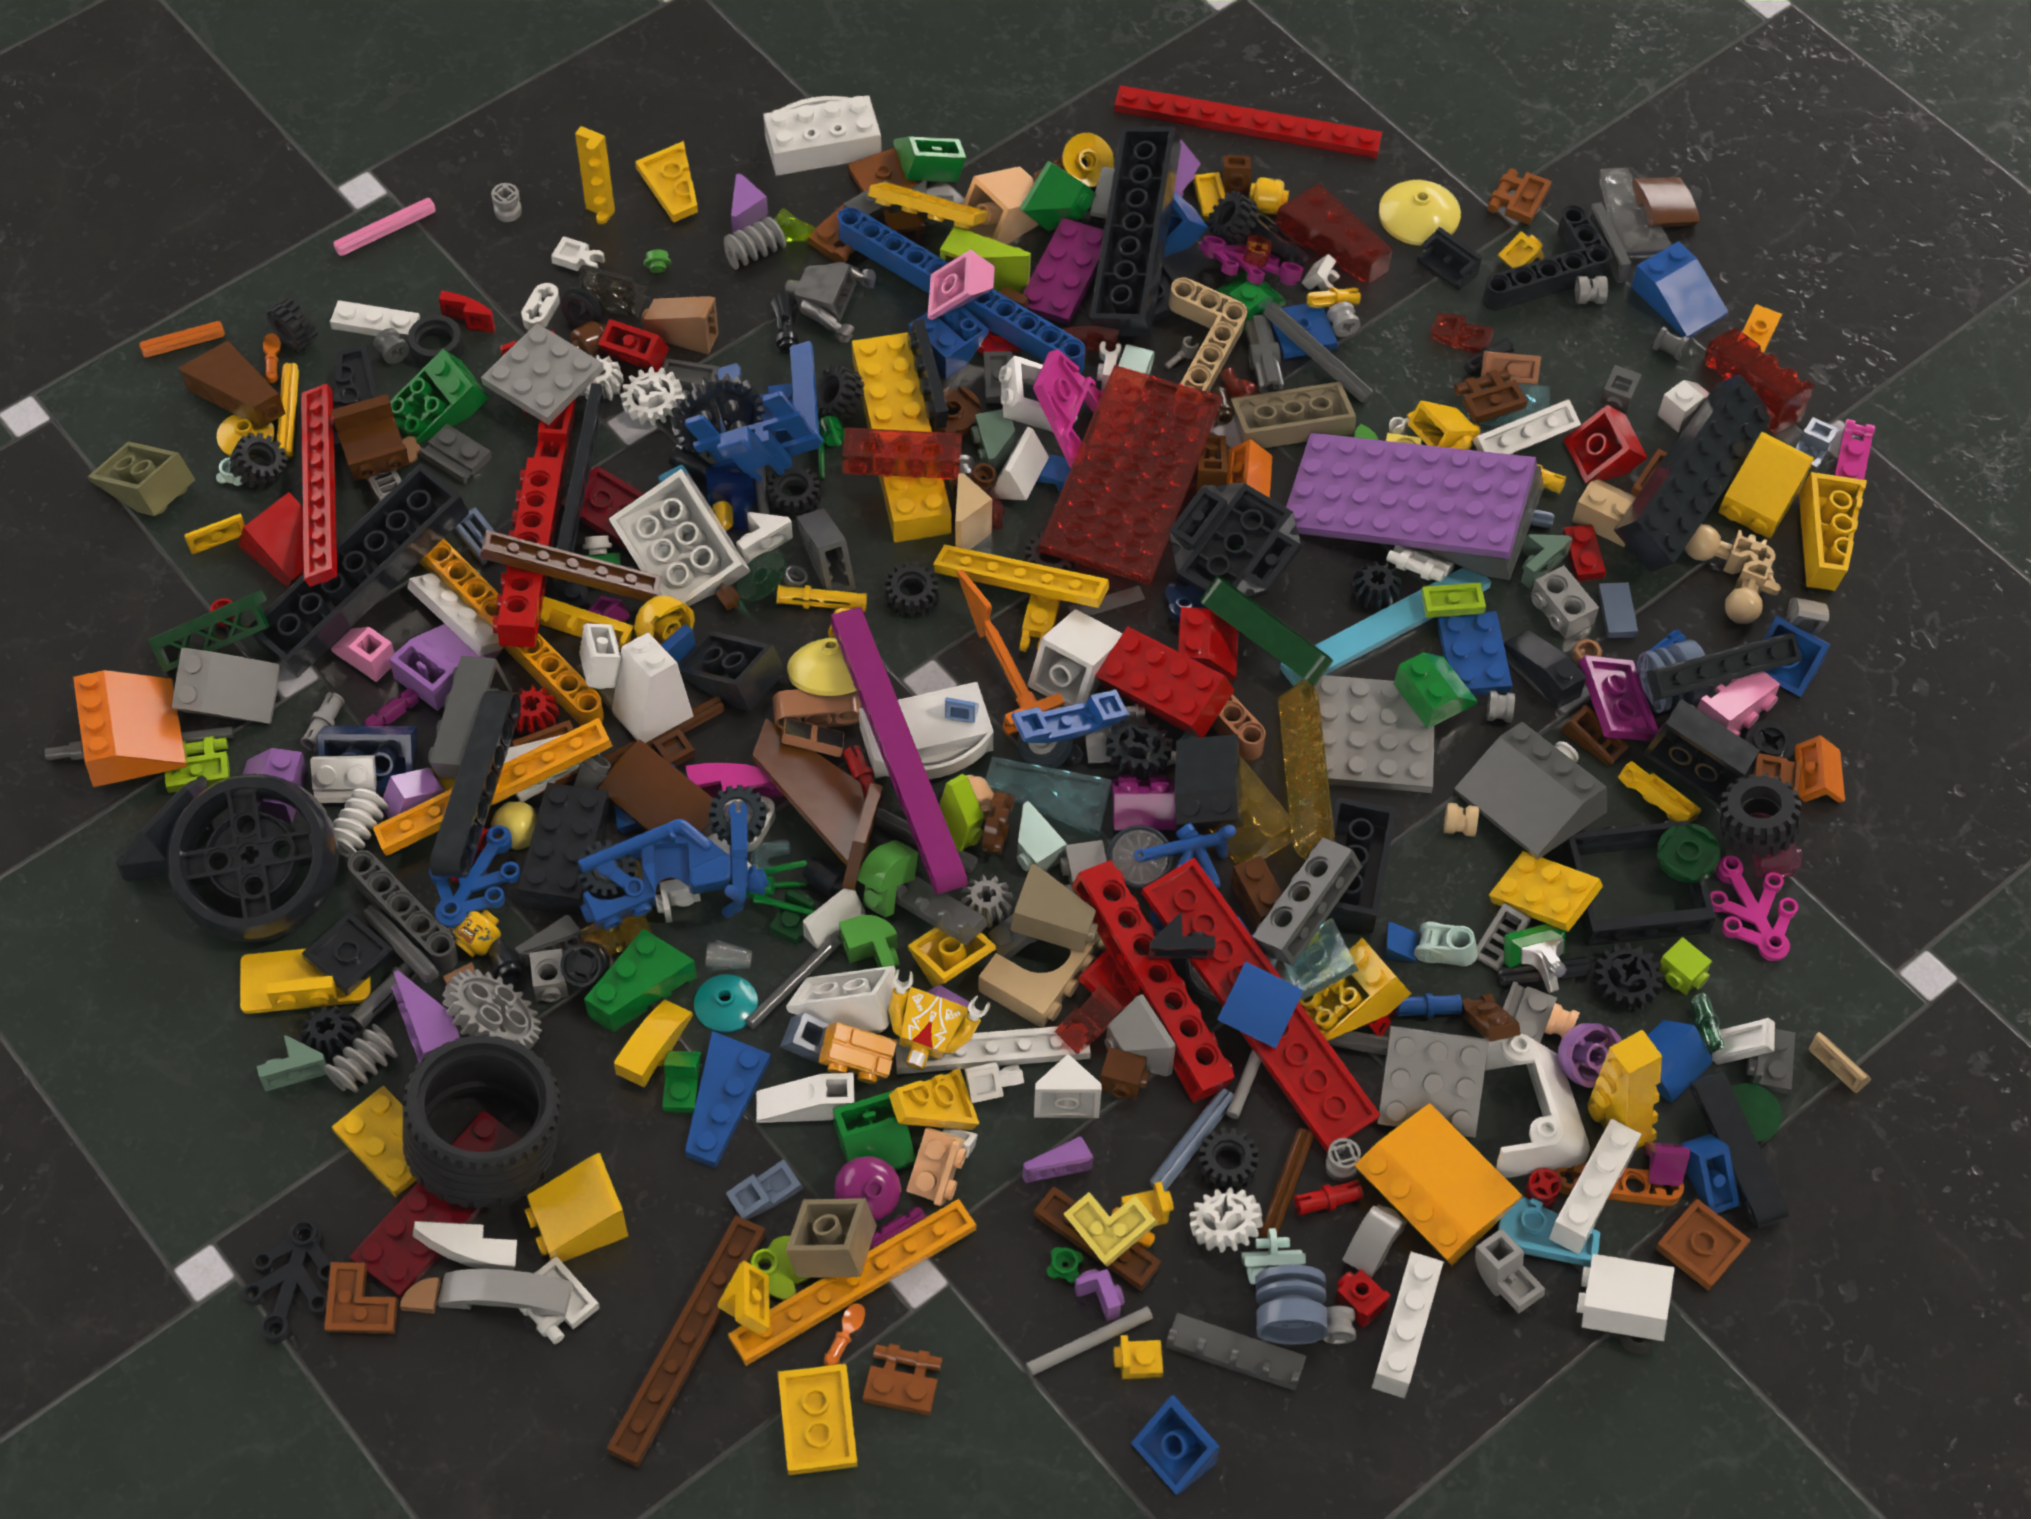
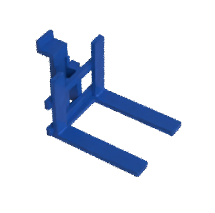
M810 341L790 347L794 406L781 391L763 396V403L776 418L725 432L726 430L720 417L721 434L704 415L685 419V426L699 440L693 442L694 448L698 453L707 450L714 457L717 463H713V469L717 474L724 473L729 475L743 471L749 479L755 478L760 482L763 480L762 466L770 464L778 475H784V469L792 467L791 456L820 448L823 438L819 434L813 344ZM734 363L719 368V380H723L726 373L729 374L731 380L737 375L741 378V367L739 364ZM785 428L794 440L780 444L771 431Z

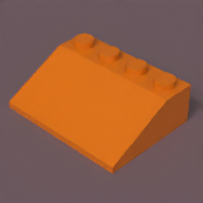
M106 670L73 677L84 760L93 787L187 767L178 710L171 708L174 695V685L171 678Z

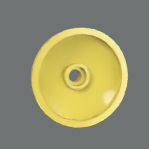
M1409 180L1394 185L1385 192L1379 205V219L1384 229L1399 241L1411 245L1421 246L1427 238L1436 232L1438 227L1453 235L1458 228L1461 217L1459 203L1453 194L1444 187L1425 180Z
M825 638L810 642L798 649L788 661L787 673L789 680L795 687L804 692L821 696H837L856 691L836 638Z

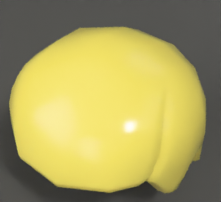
M507 802L495 811L490 824L491 828L496 825L508 828L512 837V849L520 850L530 846L538 815L530 805L524 802ZM496 835L495 837L496 839L502 838L503 835Z

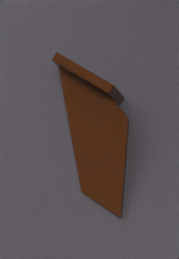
M765 719L752 754V760L847 866L842 888L854 891L873 832L883 786L871 783L865 800L861 784L858 780L815 751L781 743L782 729L768 719Z

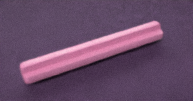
M425 198L334 241V248L339 256H344L433 214L436 211L434 203L430 198Z

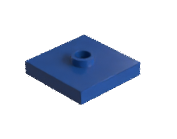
M1307 303L1282 308L1327 350L1337 349L1338 342L1324 307L1312 308L1308 307ZM1270 321L1271 329L1276 342L1279 344L1283 360L1308 355Z

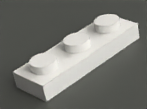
M338 300L330 324L331 328L335 330L377 336L385 329L394 328L399 332L401 339L408 341V331L420 319V314Z

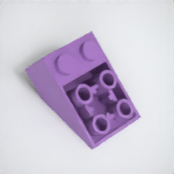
M443 624L410 639L389 658L394 679L406 688H411L418 697L438 711L444 706L445 697L451 691L453 671L455 667H458L461 656L495 659L501 653V650L478 656L446 624Z
M395 971L393 973L397 984L391 987L418 1063H421L422 1058L426 1054H430L433 1049L442 1046L448 1041L451 1042L460 1038L456 1025L452 1024L453 1017L445 1013L447 1011L445 1007L401 972Z

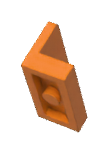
M1251 439L1228 449L1227 484L1246 483L1270 498L1272 455Z
M1821 735L1796 744L1794 748L1795 762L1801 761L1799 798L1807 802L1827 794L1838 803L1845 801L1840 750Z

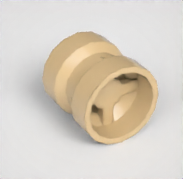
M1447 803L1443 832L1447 834L1463 832L1465 836L1475 837L1479 806L1469 805L1463 808L1459 807L1456 803Z

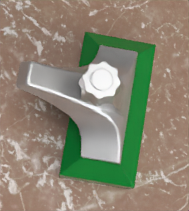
M1544 924L1505 934L1504 963L1510 968L1524 964L1534 966L1540 972L1548 993L1558 991L1557 977L1564 975L1567 970L1558 958L1560 955L1565 954L1566 931L1549 924Z

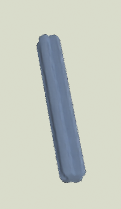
M1222 1088L1213 1097L1151 1177L1150 1184L1153 1189L1154 1183L1160 1181L1162 1182L1164 1192L1169 1188L1202 1145L1204 1138L1210 1135L1226 1114L1234 1096L1231 1091Z

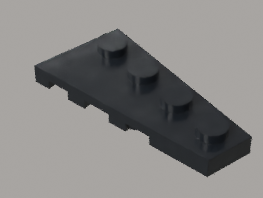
M924 319L913 320L912 332L907 334L909 349L913 353L914 369L918 373L921 395L924 396L926 402V414L928 419H932L935 429L946 428L948 407Z
M362 345L337 351L336 393L334 394L335 409L378 397L379 394L366 346ZM333 420L334 451L343 450Z

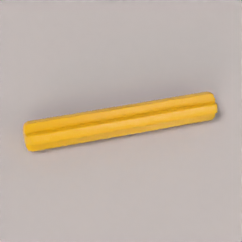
M285 363L282 366L280 399L286 414L278 418L277 440L281 443L279 449H285L286 453L284 456H287V459L293 456L299 378V370L296 363Z

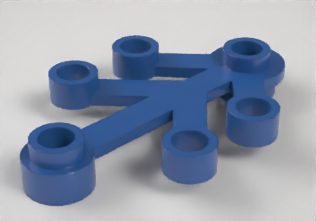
M496 825L489 829L486 834L487 844L472 866L469 875L466 878H458L460 887L454 896L448 884L449 877L434 876L429 869L431 881L436 884L441 902L435 909L436 919L441 925L447 928H455L465 920L467 914L471 911H480L487 908L496 909L504 904V892L501 888L496 887V885L517 882L521 876L518 864L506 862L501 866L500 871L487 875L483 874L496 854L505 853L511 848L512 837L508 828ZM496 835H503V837L499 839L493 838ZM509 870L516 871L513 875L505 874ZM488 888L485 896L468 900L472 892ZM493 895L500 896L497 900H490V897ZM450 909H456L454 913H446Z

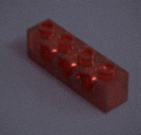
M845 427L842 453L843 473L949 480L958 479V474L961 472L962 434Z

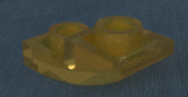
M631 915L622 919V923L615 928L605 930L603 927L596 930L594 924L582 929L581 932L584 942H597L604 946L609 955L625 951L643 928L652 933V930L645 915L640 917Z

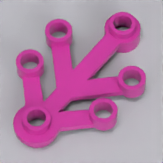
M1735 856L1723 857L1716 868V875L1722 882L1732 884L1744 906L1729 901L1727 895L1722 891H1713L1710 894L1714 912H1724L1731 915L1724 920L1721 927L1722 933L1728 938L1736 937L1758 946L1761 956L1768 961L1783 959L1790 950V943L1785 933L1790 919L1797 913L1798 903L1792 898H1784L1780 901L1777 908L1779 917L1773 929L1766 919L1776 893L1783 886V877L1776 872L1768 873L1763 881V893L1759 903H1757L1742 876V862ZM1727 865H1731L1735 869H1730L1727 867ZM1769 880L1776 881L1778 885H1771ZM1713 899L1721 900L1722 904H1716ZM1783 906L1791 907L1792 911H1786ZM1740 919L1754 924L1758 932L1742 927ZM1727 925H1734L1737 930H1731ZM1770 942L1776 943L1779 947L1772 946Z

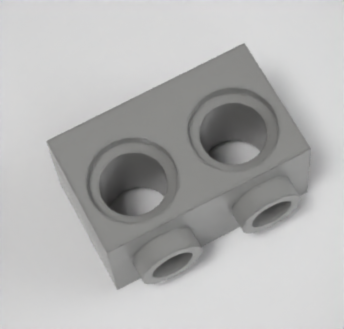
M1564 565L1536 579L1531 593L1534 605L1544 612L1551 626L1559 631L1565 639L1594 624L1599 607Z

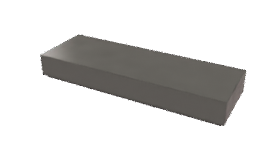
M1602 202L1594 203L1591 206L1589 217L1611 251L1609 268L1617 283L1627 281L1631 261Z

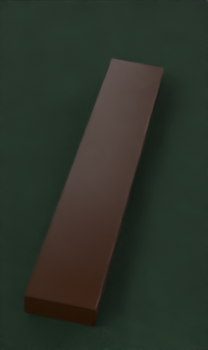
M486 530L480 558L646 602L659 595L662 576Z

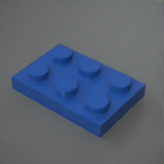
M1497 611L1485 612L1484 614L1438 617L1437 626L1443 656L1471 693L1479 695L1489 694L1490 691H1496L1497 693L1511 692L1512 681Z

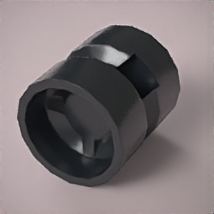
M586 941L572 946L564 953L561 958L560 968L566 981L572 985L582 987L590 985L604 976L609 970L610 958L604 946L597 942Z

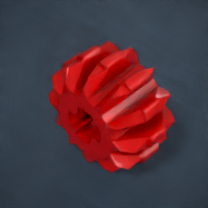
M533 685L530 691H524L520 688L521 710L515 727L520 736L527 732L530 735L546 729V727L554 726L556 724L555 719L559 716L556 698L553 695H548L545 687L539 691H536Z

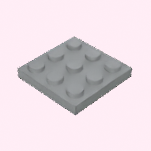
M536 323L481 377L482 384L549 425L604 370L601 361Z
M1390 1026L1379 1105L1381 1117L1378 1118L1377 1123L1398 1127L1430 1103L1463 1136L1476 1138L1489 1040Z

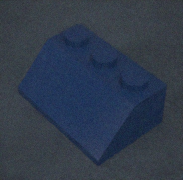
M324 726L317 734L318 756L375 755L376 794L385 793L390 776L417 769V726Z

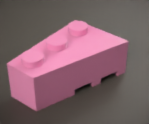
M1764 671L1733 679L1726 687L1722 684L1716 687L1715 692L1718 694L1710 698L1707 695L1702 697L1697 709L1740 736V731L1744 727L1750 729L1756 723L1761 711L1765 710L1767 712L1775 705L1778 700L1776 693L1780 683Z

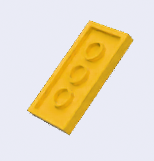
M891 183L873 184L869 188L868 196L876 198L875 203L889 207L892 204L901 205V210L912 214L925 212L928 213L927 218L943 222L944 219L953 220V225L960 228L970 229V227H976L987 220L988 211Z

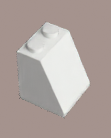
M1075 609L1042 637L1027 686L1047 697L1060 692L1065 702L1064 706L1087 702L1090 695H1093L1101 684L1095 676L1120 639L1122 633Z
M649 633L637 637L622 646L612 712L637 741L640 739L646 743L694 717L677 662Z

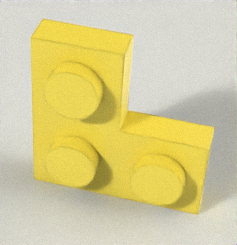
M1089 1192L1064 1213L1066 1218L1107 1267L1158 1224L1156 1219L1135 1195L1111 1216L1106 1213Z

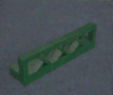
M262 589L149 639L148 642L163 672L165 673L179 666L181 650L178 659L170 663L162 647L170 644L180 649H196L188 645L193 633L206 637L204 647L201 650L213 652L270 627L259 605L267 600ZM250 608L259 624L252 628L240 623L243 611ZM236 615L234 620L229 619L230 617ZM218 622L232 626L229 638L224 639L214 634ZM210 626L208 632L205 631V630H203L204 628H207V627ZM237 629L243 631V632H240V633L236 634ZM184 638L183 643L177 641ZM212 640L217 642L210 646Z

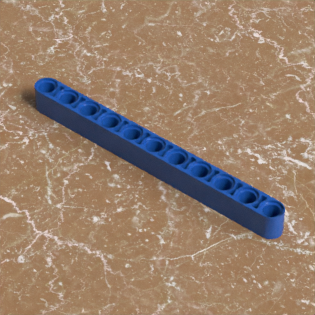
M843 208L838 213V236L843 243L927 293L930 291L931 274L948 264L947 261L857 208ZM991 289L988 293L962 305L989 330L1039 360L1045 362L1048 352L1059 349L1079 367L1078 372L1080 374L1083 372L1085 362V345L1083 342L996 290Z

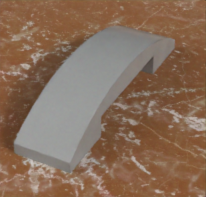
M457 1270L445 1273L437 1305L442 1308L470 1310L472 1305L530 1309L533 1314L566 1316L573 1284L572 1282L550 1276L514 1270Z

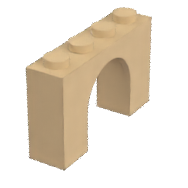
M1096 933L1094 942L1087 941L1084 953L1069 949L1070 956L1068 960L1058 969L1047 973L1027 971L996 953L979 975L978 991L1040 1028H1044L1049 1020L1054 1021L1062 1009V1001L1066 996L1071 997L1075 993L1079 985L1078 978L1096 960L1095 956L1100 949L1105 950L1106 947L1098 933Z

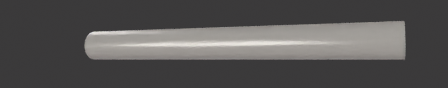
M1146 1306L1026 1363L1030 1375L1033 1376L1153 1319L1152 1313Z

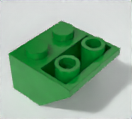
M926 137L894 139L893 144L906 180L958 181L966 160L959 139Z
M893 1091L833 1109L834 1128L846 1162L857 1157L873 1156L882 1158L894 1170L915 1164L916 1158L907 1124H898L889 1098V1094Z

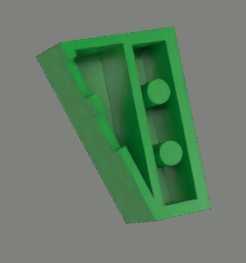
M643 928L584 998L588 1017L608 1030L615 1032L646 1012L648 1006L661 998L664 1000L672 995V991L685 982L690 983L697 979L695 961Z

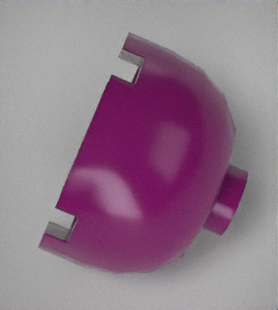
M873 1156L853 1158L844 1164L836 1175L834 1182L835 1199L865 1198L875 1221H880L891 1214L899 1203L901 1194L900 1178L894 1168L882 1158Z

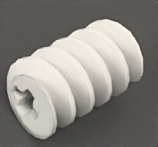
M355 789L351 794V799H348L345 803V808L341 809L338 814L339 818L333 822L339 844V853L347 858L356 852L354 848L362 850L365 847V843L361 839H370L372 835L368 829L373 830V826L377 825L374 819L382 820L384 817L380 809L386 810L389 808L384 799L367 789Z

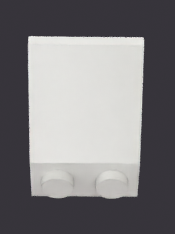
M888 966L807 977L787 1004V1011L796 1015L804 1012L828 1024L839 1022L874 1034L880 1033L891 1022L888 1010L892 990L896 988L893 983L895 967Z

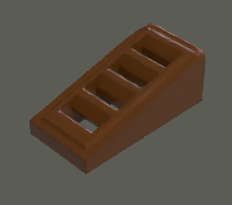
M1587 704L1560 729L1568 738L1609 767L1630 747L1623 739L1604 737L1597 714ZM1583 723L1585 727L1582 728L1579 724ZM1590 730L1596 733L1593 737L1588 734ZM1600 737L1606 740L1602 745L1597 742ZM1612 744L1616 748L1609 754L1605 749Z

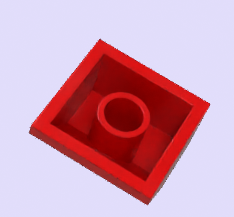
M1608 405L1563 439L1586 484L1597 479L1604 481L1624 476L1648 458L1626 415Z
M1181 607L1178 652L1225 675L1228 680H1236L1238 630L1210 609Z

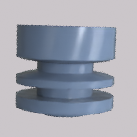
M1689 639L1672 644L1668 649L1660 647L1654 651H1646L1639 655L1637 673L1649 706L1654 712L1663 713L1670 709L1673 710L1681 699L1691 705L1700 702L1701 698L1705 695L1711 696L1713 685L1661 700H1653L1646 671L1705 656L1703 649L1696 641Z
M1279 1265L1262 1270L1255 1276L1256 1303L1260 1305L1256 1310L1257 1336L1260 1339L1272 1344L1291 1346L1314 1343L1328 1335L1327 1308L1322 1305L1326 1301L1325 1274L1321 1270L1304 1265Z

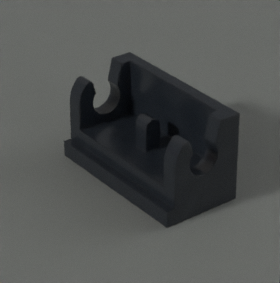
M1438 227L1436 232L1421 245L1425 250L1418 255L1417 262L1458 291L1478 275L1482 256L1441 227Z

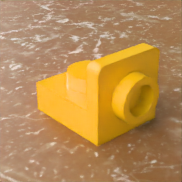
M1522 231L1498 254L1499 258L1511 269L1532 263L1536 258L1542 260L1545 257L1541 250L1543 247L1542 243L1535 236L1531 235L1528 237Z
M1161 1181L1154 1183L1153 1190L1121 1197V1205L1123 1206L1135 1195L1158 1222L1155 1226L1168 1224L1169 1212L1173 1210V1201L1170 1192H1164Z
M1121 1335L1120 1346L1114 1347L1115 1368L1121 1367L1122 1379L1163 1377L1161 1340L1128 1342V1335Z

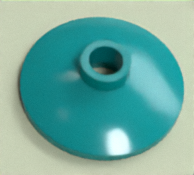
M730 974L718 975L708 979L699 987L694 998V1011L700 1023L707 1029L718 1033H732L747 1026L745 1019L758 1008V998L753 986L747 980ZM723 996L731 997L728 1001L720 1000Z

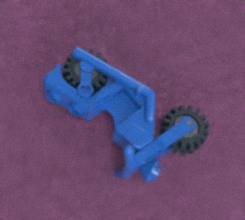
M731 785L726 787L724 792L720 790L717 793V797L713 798L709 810V825L712 826L711 831L713 834L716 833L721 842L726 840L727 845H730V856L684 819L673 820L621 843L617 842L616 845L611 844V840H606V844H601L600 841L595 842V846L592 848L589 845L585 849V853H582L579 857L577 866L580 887L586 891L583 894L584 904L580 906L586 922H593L596 930L603 927L605 930H609L620 925L622 919L631 915L640 917L652 910L651 907L655 905L657 885L666 878L682 881L689 887L691 894L725 889L726 896L733 900L722 908V915L726 918H730L744 909L746 890L759 895L766 894L765 887L769 886L763 869L757 870L752 865L748 870L747 862L748 843L753 842L755 837L758 838L766 821V805L764 801H761V795L758 792L754 794L753 789L750 787L745 790L742 789L743 785H737V788L732 789ZM641 858L642 880L635 877V861Z

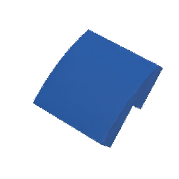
M1245 961L1217 1020L1276 1049L1304 990Z

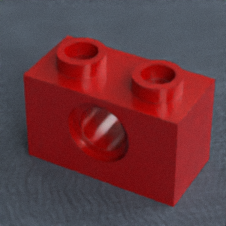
M609 319L598 343L609 357L647 370L653 367L654 372L660 370L669 350V347L659 335Z

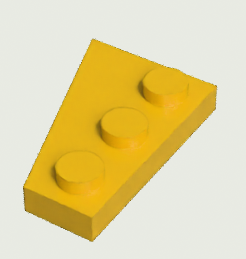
M684 141L635 161L637 171L673 222L698 213Z

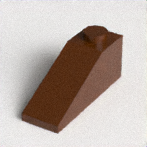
M1197 434L1196 494L1204 485L1220 486L1227 484L1226 436Z

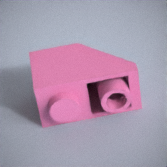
M370 627L350 629L331 648L334 654L376 682L391 668L389 658L395 654L392 642Z

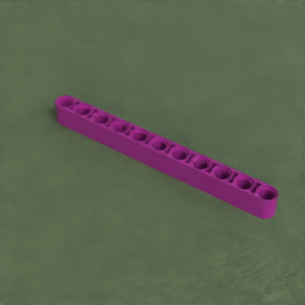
M861 607L830 615L837 643L935 894L939 895L967 886V877Z

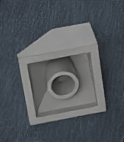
M1141 994L1107 1025V1035L1104 1040L1107 1050L1111 1047L1147 1057L1145 1069L1150 1070V1073L1167 1077L1172 1074L1176 1045L1144 995Z

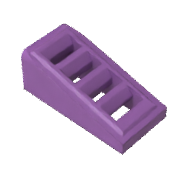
M1077 1137L1023 1164L1022 1178L1025 1183L1085 1172L1092 1169L1093 1156L1083 1138Z

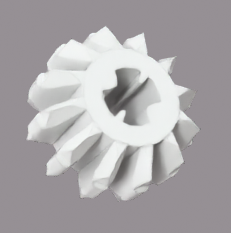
M597 354L596 359L603 363L604 370L591 383L601 384L603 386L604 398L612 401L613 394H620L622 382L624 381L623 374L618 362H612L609 356L601 359ZM591 383L580 393V396H586L587 400Z

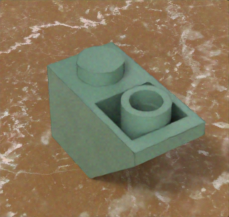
M1003 409L975 414V426L971 427V436L973 443H978L980 447L977 450L979 463H987L997 472L1015 447L1013 421L1004 418Z

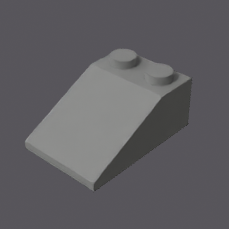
M181 648L171 708L184 713L271 724L281 664L211 651Z

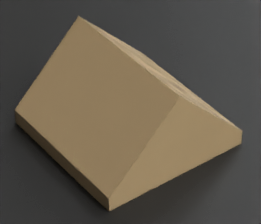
M958 474L955 547L970 550L992 533V498L965 474Z

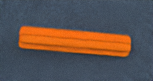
M215 321L141 341L140 349L142 355L148 358L222 338L225 336L222 323Z

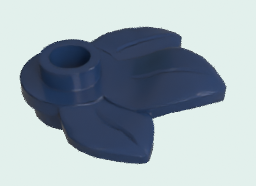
M1176 581L1170 582L1165 589L1164 596L1169 602L1168 611L1171 619L1179 623L1181 607L1209 609L1199 601L1204 593L1189 584L1185 587Z

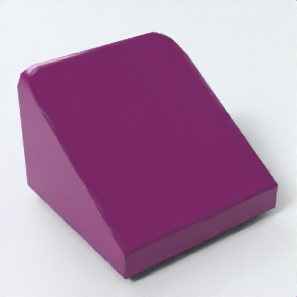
M601 596L588 610L624 623L630 617V613L620 599Z

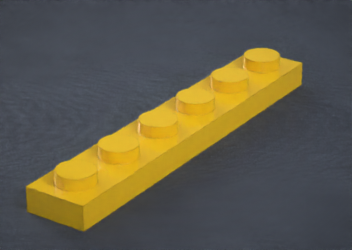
M945 544L933 563L934 572L958 578L957 571L963 569L968 577L975 582L1099 608L1109 589V581L1105 578Z

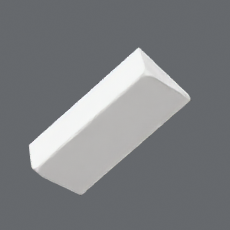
M846 888L842 889L803 920L804 937L816 949L830 936H840V921L865 915L864 907L856 891Z

